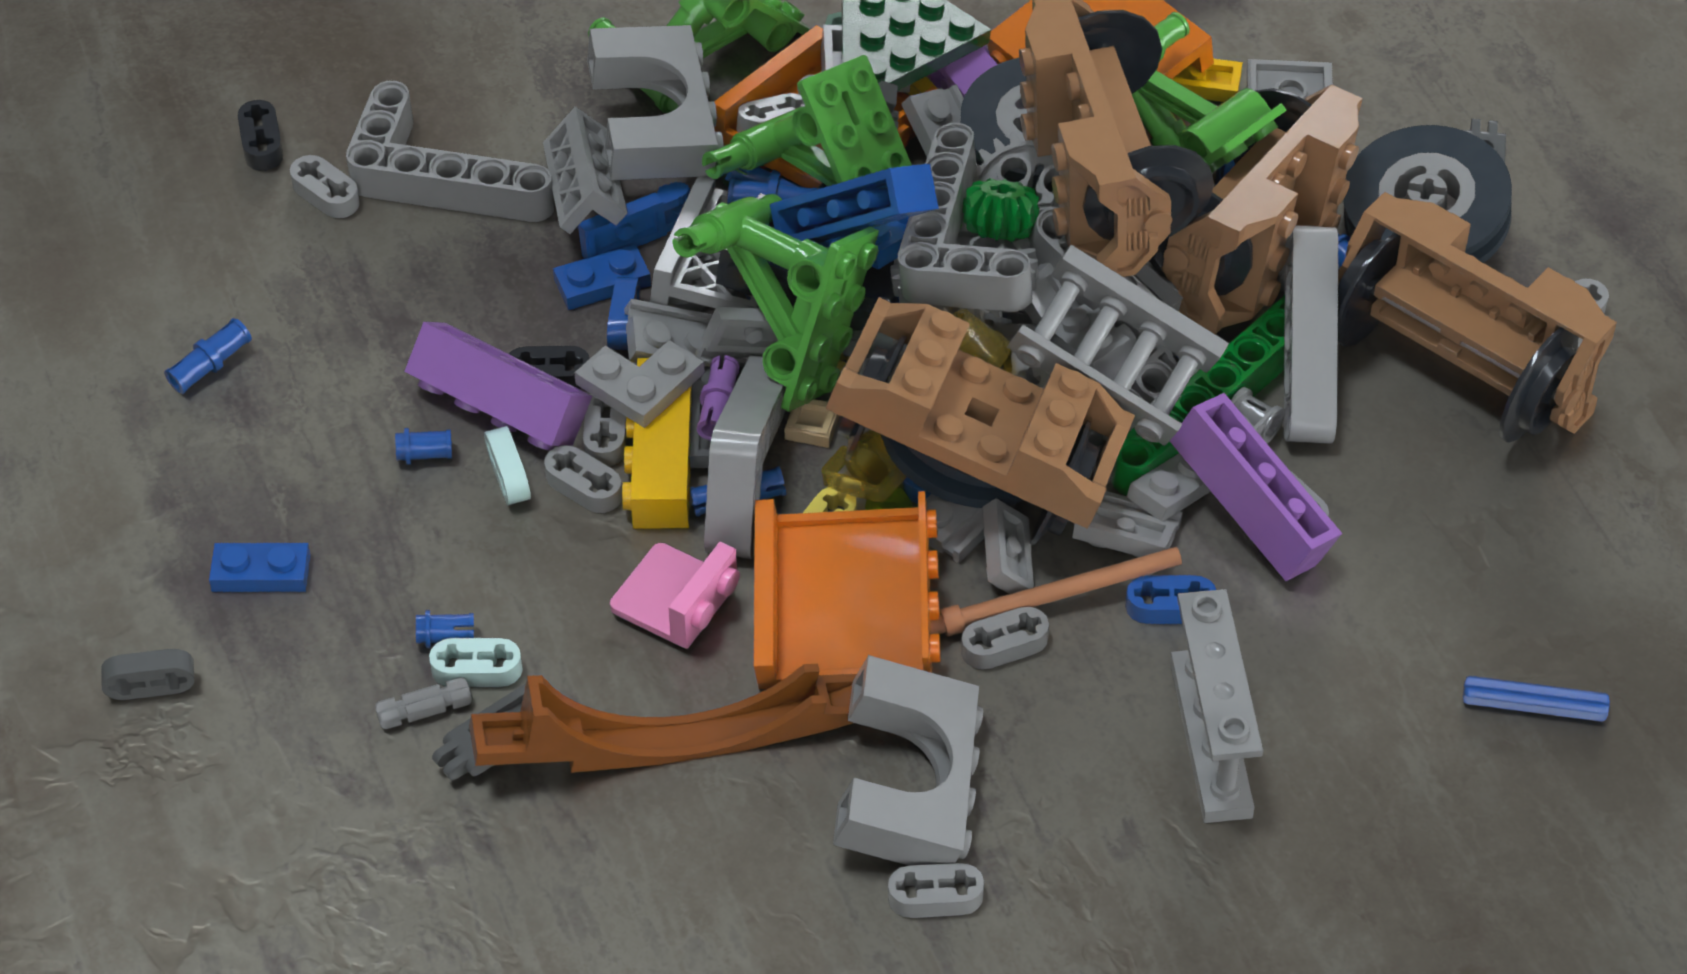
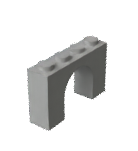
M691 25L590 29L587 63L593 89H652L667 95L679 106L674 111L660 116L608 118L605 154L610 179L631 180L708 176L705 170L715 167L716 162L703 167V154L723 147V136L721 132H715L714 129L717 121L716 105L714 101L708 102L707 97H709L710 93L708 72H701L703 65L701 42L694 41Z
M867 656L852 683L848 721L902 736L917 745L925 753L933 766L936 775V788L925 792H906L853 778L838 802L833 845L909 866L956 863L959 858L965 859L972 840V831L966 829V822L973 809L976 797V790L970 787V780L976 770L980 754L979 748L974 746V737L979 731L983 718V708L977 706L979 686L874 656Z

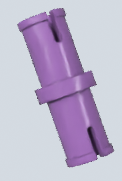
M727 355L724 356L722 369H719L721 356H716L712 359L708 383L703 386L700 393L702 410L699 422L697 423V432L702 438L710 441L714 427L735 386L740 370L738 361Z

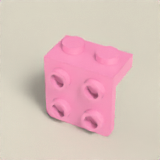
M719 542L703 562L665 543L655 544L611 598V612L688 649L700 632L709 624L711 618L726 598L733 593L738 584L740 572L737 570L736 549Z

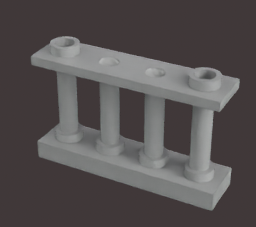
M1070 245L1051 274L1052 277L1059 280L1061 287L1036 329L1033 331L1022 325L1007 348L1015 352L1017 358L1029 367L1041 368L1051 374L1055 364L1058 363L1099 382L1123 410L1135 415L1132 426L1135 427L1138 435L1145 440L1159 442L1165 446L1182 426L1180 422L1170 417L1169 414L1195 369H1201L1207 373L1221 358L1229 343L1078 248ZM1077 295H1083L1097 304L1101 311L1073 356L1050 342ZM1116 320H1122L1137 329L1140 336L1115 379L1111 380L1090 367V364ZM1161 344L1177 354L1179 361L1155 403L1151 405L1129 390L1154 347Z
M1227 589L1178 593L1177 601L1188 650L1171 652L1170 666L1203 822L1212 823L1252 819L1255 807L1244 758L1263 756V747Z

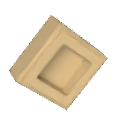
M813 399L810 403L804 404L790 412L784 429L785 440L829 448L840 415L825 409L827 401Z

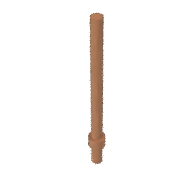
M1173 547L964 608H960L958 604L940 609V620L931 621V634L945 633L947 637L963 633L965 627L976 621L1021 607L1040 606L1182 565L1179 549Z

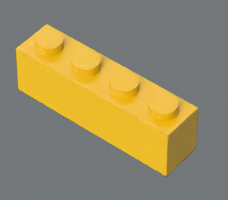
M637 358V366L640 367L649 358ZM692 385L645 428L626 417V437L633 438V446H625L624 471L625 474L632 475L631 482H623L622 505L623 510H631L633 529L689 528V488L691 477L689 451Z

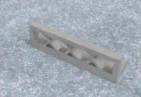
M577 107L571 110L543 142L548 170L552 175V191L559 226L569 234L574 231L592 210L615 225L627 214L620 180L610 179L605 154L607 128Z

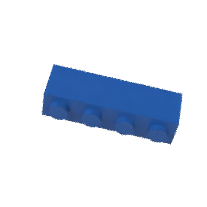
M930 163L888 168L770 204L775 229L801 241L810 239L816 243L855 233L870 226L876 227L939 209Z

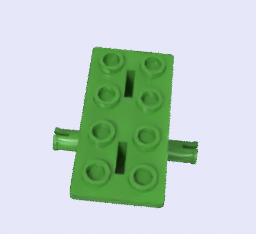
M680 0L678 2L681 5L667 24V26L691 25L694 41L701 42L703 58L746 33H749L768 51L776 52L784 48L796 32L804 35L810 30L801 21L805 14L786 0L784 2L782 0ZM602 17L594 21L590 26L588 36L590 29L616 27L609 19ZM713 18H715L716 21L710 24ZM704 23L708 25V26H706V27H704V28L701 29V27L704 25ZM640 88L655 102V105L663 113H670L679 107L674 100L661 92Z
M1172 12L1166 19L1154 26L1158 31L1163 49L1160 61L1163 59L1167 48L1189 34V24L1178 12ZM1157 70L1142 88L1132 94L1141 121L1152 136V139L1149 140L1153 146L1176 145L1195 151L1209 164L1211 173L1249 149L1250 145L1258 142L1278 128L1274 119L1286 111L1282 103L1270 109L1260 94L1250 88L1240 90L1217 107ZM1172 112L1191 124L1187 127L1181 118L1176 120Z
M861 55L799 81L797 87L805 106L741 131L733 136L730 144L713 151H708L702 157L703 167L713 162H718L717 166L705 170L706 174L712 179H718L739 168L753 170L776 159L783 158L827 186L888 168L912 166L866 55ZM821 143L823 150L815 145Z
M768 194L760 199L745 197L729 204L721 202L715 209L697 216L691 226L678 229L674 235L679 238L672 239L673 248L677 254L685 258L692 257L699 252L714 254L725 249L728 250L778 339L777 342L766 348L762 363L765 372L771 379L786 386L781 408L791 412L804 404L810 403L813 399L831 392L840 376V369L837 368L841 353L849 345L853 334V329L850 327L851 320L865 296V287L862 286L867 270L874 264L878 254V246L875 243L879 230L870 226L831 243L830 247L827 248L810 239L801 241L769 226L770 223H773L770 204L782 200L775 194ZM767 260L789 270L787 276L788 285L793 294L797 296L794 308Z

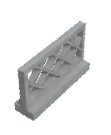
M709 176L697 177L654 268L650 297L651 303L668 306L673 297L713 308H759L754 296H750V300L735 297L730 294L735 290L716 284V277L714 275L718 271L720 252L713 254L717 261L703 264L698 257L708 254L699 252L692 257L685 258L677 254L673 248L672 239L679 238L674 235L678 229L691 226L697 216L715 209L721 202L727 203L728 191L715 188L716 179H712ZM701 278L706 286L695 287L684 283Z

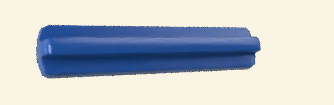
M1477 676L1466 677L1463 686V702L1469 705L1600 722L1607 719L1610 707L1609 695L1602 692Z

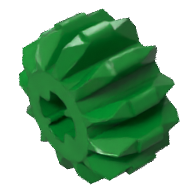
M992 178L986 181L979 180L973 182L972 186L967 188L966 198H963V222L966 224L968 231L978 233L981 238L989 237L995 239V241L1002 239L1010 242L1015 241L1016 238L1025 239L1029 237L1033 225L1039 216V197L1035 195L1034 189L1023 186L1021 182H1010L1006 179L994 180Z

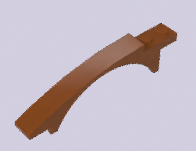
M803 664L779 683L742 701L704 712L668 717L625 716L596 710L564 696L552 687L542 675L527 676L520 712L471 714L469 728L475 766L569 761L571 773L668 764L741 752L852 724L853 722L848 721L852 683L857 674L819 675L818 664Z

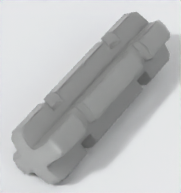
M460 677L446 681V687L443 688L436 684L402 694V700L395 701L394 697L378 701L376 703V714L381 727L389 729L402 725L401 720L405 718L408 719V722L443 713L446 712V706L452 705V708L456 709L469 705L472 702V697L465 678Z

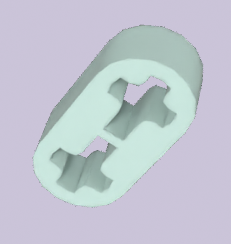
M505 426L484 432L488 455L506 504L512 505L530 500L531 493L527 476L509 428Z
M444 639L436 643L429 654L432 676L442 686H446V681L462 677L465 678L469 687H505L515 683L520 678L523 670L520 649L516 643L509 639ZM449 659H458L455 662V667H446ZM497 659H506L503 667H494Z

